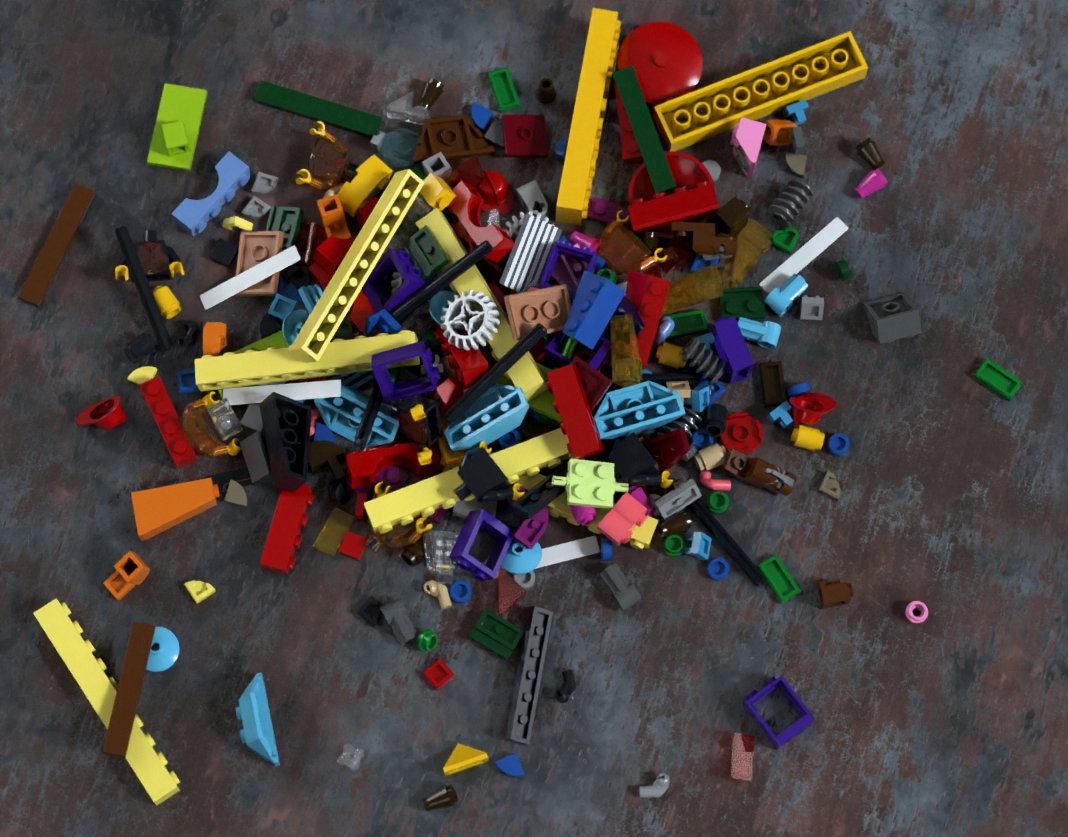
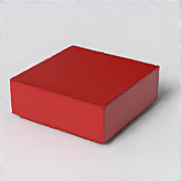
M358 494L354 513L355 519L358 521H364L366 510L364 503L368 502L367 494Z
M347 531L338 552L360 561L368 539Z
M440 658L422 672L437 691L455 677Z

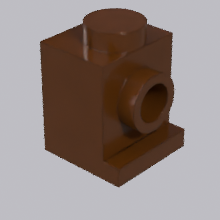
M840 580L828 582L827 586L824 585V582H819L817 586L822 609L849 604L851 597H853L851 583H841Z

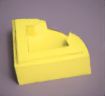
M233 216L223 219L222 227L229 230L237 227L243 229L242 232L252 231L253 223Z
M151 366L140 367L134 370L127 380L139 386L153 379L158 370Z
M194 580L184 584L197 604L216 592L212 585L203 581Z

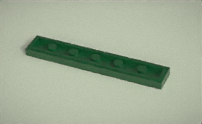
M633 66L613 72V78L655 193L660 194L677 188Z
M263 80L260 81L254 96V102L315 121H321L324 124L369 138L377 135L383 122L382 117Z

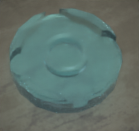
M402 128L387 133L381 145L383 158L390 165L397 168L413 167L416 165L412 161L419 135L414 131Z

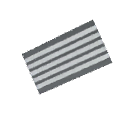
M526 213L515 240L516 245L512 248L499 283L519 293L527 292L530 287L539 289L554 242L559 241L562 230Z

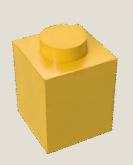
M430 173L423 180L425 183L420 190V194L429 205L443 211L454 199L455 193L444 179L433 173Z

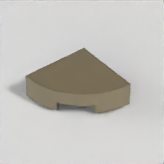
M786 152V165L794 175L803 178L807 155L794 156V153Z
M827 471L818 492L838 501L841 494L839 482L832 472Z
M230 479L224 501L247 508L248 500L245 490L239 483Z

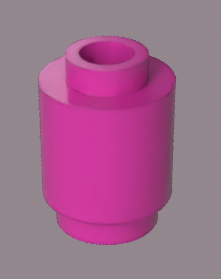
M569 505L577 524L586 526L595 521L594 518L597 516V512L594 507Z

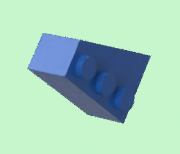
M584 270L562 333L580 345L593 350L626 291L610 280Z

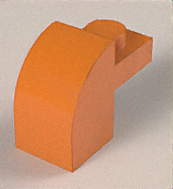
M338 194L317 200L327 238L329 236L342 239L351 238Z
M129 551L114 565L116 571L103 584L117 600H121L135 585H140L150 572V568L134 551Z

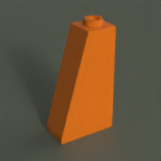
M212 478L132 492L131 496L140 540L145 541L217 505L216 497H220L218 484H213Z

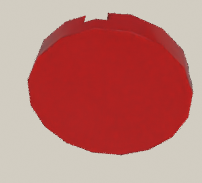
M735 412L727 416L726 428L719 436V441L727 452L729 449H735L747 456L759 448L763 439V428L760 421L749 413Z

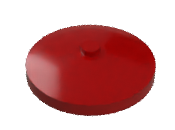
M656 21L637 27L624 39L617 57V71L633 66L646 104L657 106L694 91L701 77L703 59L701 50L690 33L673 23Z
M664 152L677 188L666 191V196L675 194L674 190L687 187V190L696 188L695 184L705 181L714 186L709 171L699 160L682 152ZM644 162L635 171L629 185L628 199L630 206L632 205L631 201L644 198L646 202L653 200V195H656ZM712 212L677 222L706 223ZM669 224L646 230L648 232H658L657 236L661 238H680L674 237L673 233H669Z

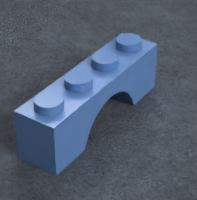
M230 151L215 166L219 182L214 193L201 200L185 198L171 213L173 221L193 237L206 228L209 219L216 217L221 211V206L226 201L232 200L236 190L240 186H244L250 179L249 166Z

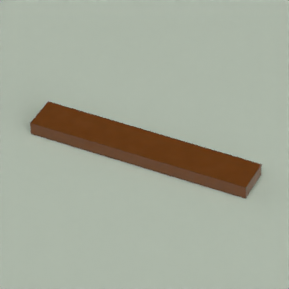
M75 183L18 296L20 300L40 307L96 195L95 191Z
M133 621L103 748V754L126 758L156 629L155 625Z

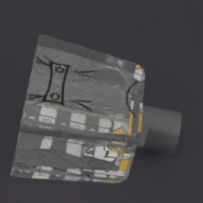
M429 531L423 534L427 569L439 571V584H453V573L464 570L457 567L456 562L449 558L460 533Z

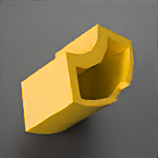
M372 155L356 169L358 172L357 176L351 183L346 181L338 192L342 208L352 217L359 214L360 208L380 190L387 187L390 182L389 179L393 170L376 155Z

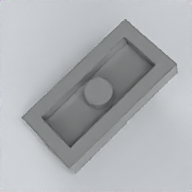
M682 477L673 483L674 491L672 490L654 502L664 520H667L702 496L693 479L688 481Z

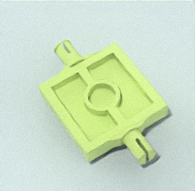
M570 459L568 461L566 477L555 475L552 477V485L565 486L567 505L611 509L613 507L615 491L628 492L629 489L627 488L629 486L628 483L615 482L614 463Z

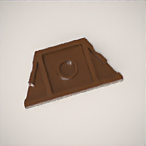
M467 115L425 119L412 162L413 164H421L422 161L439 152L443 154L446 160L493 155L495 150L492 145L489 146L482 138L483 134L473 126V122Z

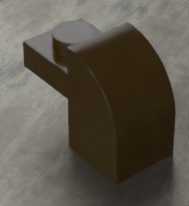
M326 440L310 444L308 465L312 474L329 466L336 482H346L345 474H347V469L343 461L338 462L345 459L343 450L334 442Z

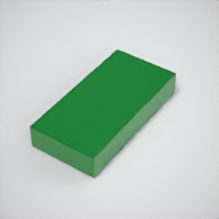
M508 67L488 72L487 76L500 114L521 108Z
M704 309L667 315L675 324L667 339L708 332Z
M987 357L973 376L1009 402L1023 384L1022 381Z
M777 554L757 565L781 604L801 592Z

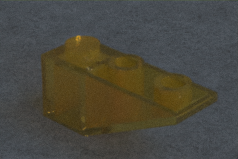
M752 218L738 234L736 255L733 260L729 284L730 289L736 284L740 285L743 282L748 268L753 269L759 261L758 256L760 253H766L772 245V233Z
M716 265L696 270L670 286L662 316L723 296V281Z
M632 314L612 316L610 319L612 381L621 387L642 383V362Z

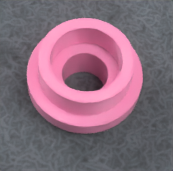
M913 601L906 607L905 614L910 622L919 624L926 620L928 608L923 602ZM913 610H919L920 616H915Z

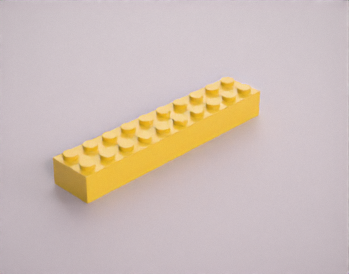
M592 9L557 199L555 222L581 226L582 219H587L592 181L595 175L603 120L605 119L606 104L617 53V43L620 36L621 20H618V12Z
M851 31L654 106L653 119L663 141L667 145L668 151H678L734 129L735 124H740L741 117L755 121L784 110L786 106L804 99L807 101L864 79L868 66Z

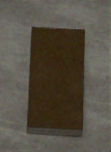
M782 362L759 363L765 407L780 406L787 400Z

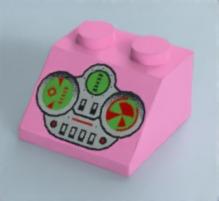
M741 117L740 124H735L730 145H734L732 154L747 178L752 179L767 124Z

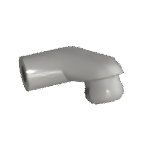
M660 773L652 786H639V797H661L669 788V776L665 773Z

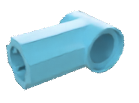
M794 273L780 288H775L765 298L764 302L781 317L793 305V301L808 288V284L802 276Z
M740 317L738 322L744 339L757 342L759 346L766 349L776 348L782 328L779 324L770 321L761 323Z

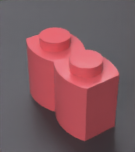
M626 492L598 524L597 530L617 546L622 542L626 544L633 536L631 531L636 525L638 527L642 526L648 518L645 515L647 508Z

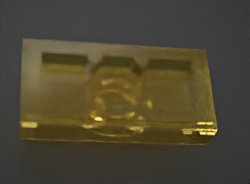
M334 507L313 545L314 548L334 557L355 517Z

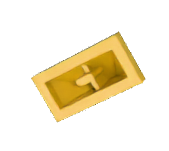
M457 743L443 768L444 775L448 776L488 762V754Z

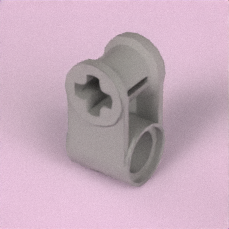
M536 180L515 189L527 213L532 211L533 216L536 217L537 213H539L537 209H539L541 213L540 220L543 221L545 217H549L548 204Z

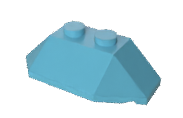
M646 381L608 392L594 416V421L600 440L617 439L629 436L633 432L637 434L661 427L686 413L678 392L652 381Z
M341 384V397L318 398L314 400V403L330 430L354 442L370 396L351 386ZM381 403L367 444L364 446L365 448L394 441L399 430L398 418L391 416V408L388 405Z
M496 384L477 399L455 422H450L449 427H446L444 433L451 450L474 449L479 447L482 441L488 445L519 427L529 408L522 388Z
M260 672L255 675L239 698L240 707H236L238 721L242 720L244 728L240 730L241 741L247 744L248 749L272 765L280 766L264 678Z

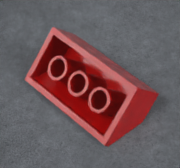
M708 181L695 184L696 188L687 190V187L675 189V194L666 196L664 192L653 195V200L646 202L644 198L631 201L632 205L628 206L633 231L636 233L670 224L671 221L677 222L718 211L719 205L713 184H708Z
M629 270L626 279L627 288L620 344L616 313L609 341L614 343L609 356L627 361L634 341V348L631 354L633 358L635 355V364L647 367L671 281Z

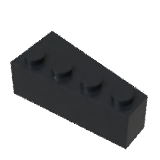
M272 392L259 405L273 486L293 493L307 481L312 407Z

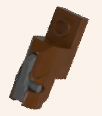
M671 221L669 224V233H673L674 237L684 238L691 234L690 251L701 255L705 261L727 259L736 255V235L723 232L715 234V223Z
M735 449L728 450L721 469L758 489L765 487L784 496H788L792 492V486L797 479L795 475L776 465L770 464L758 457L750 458Z

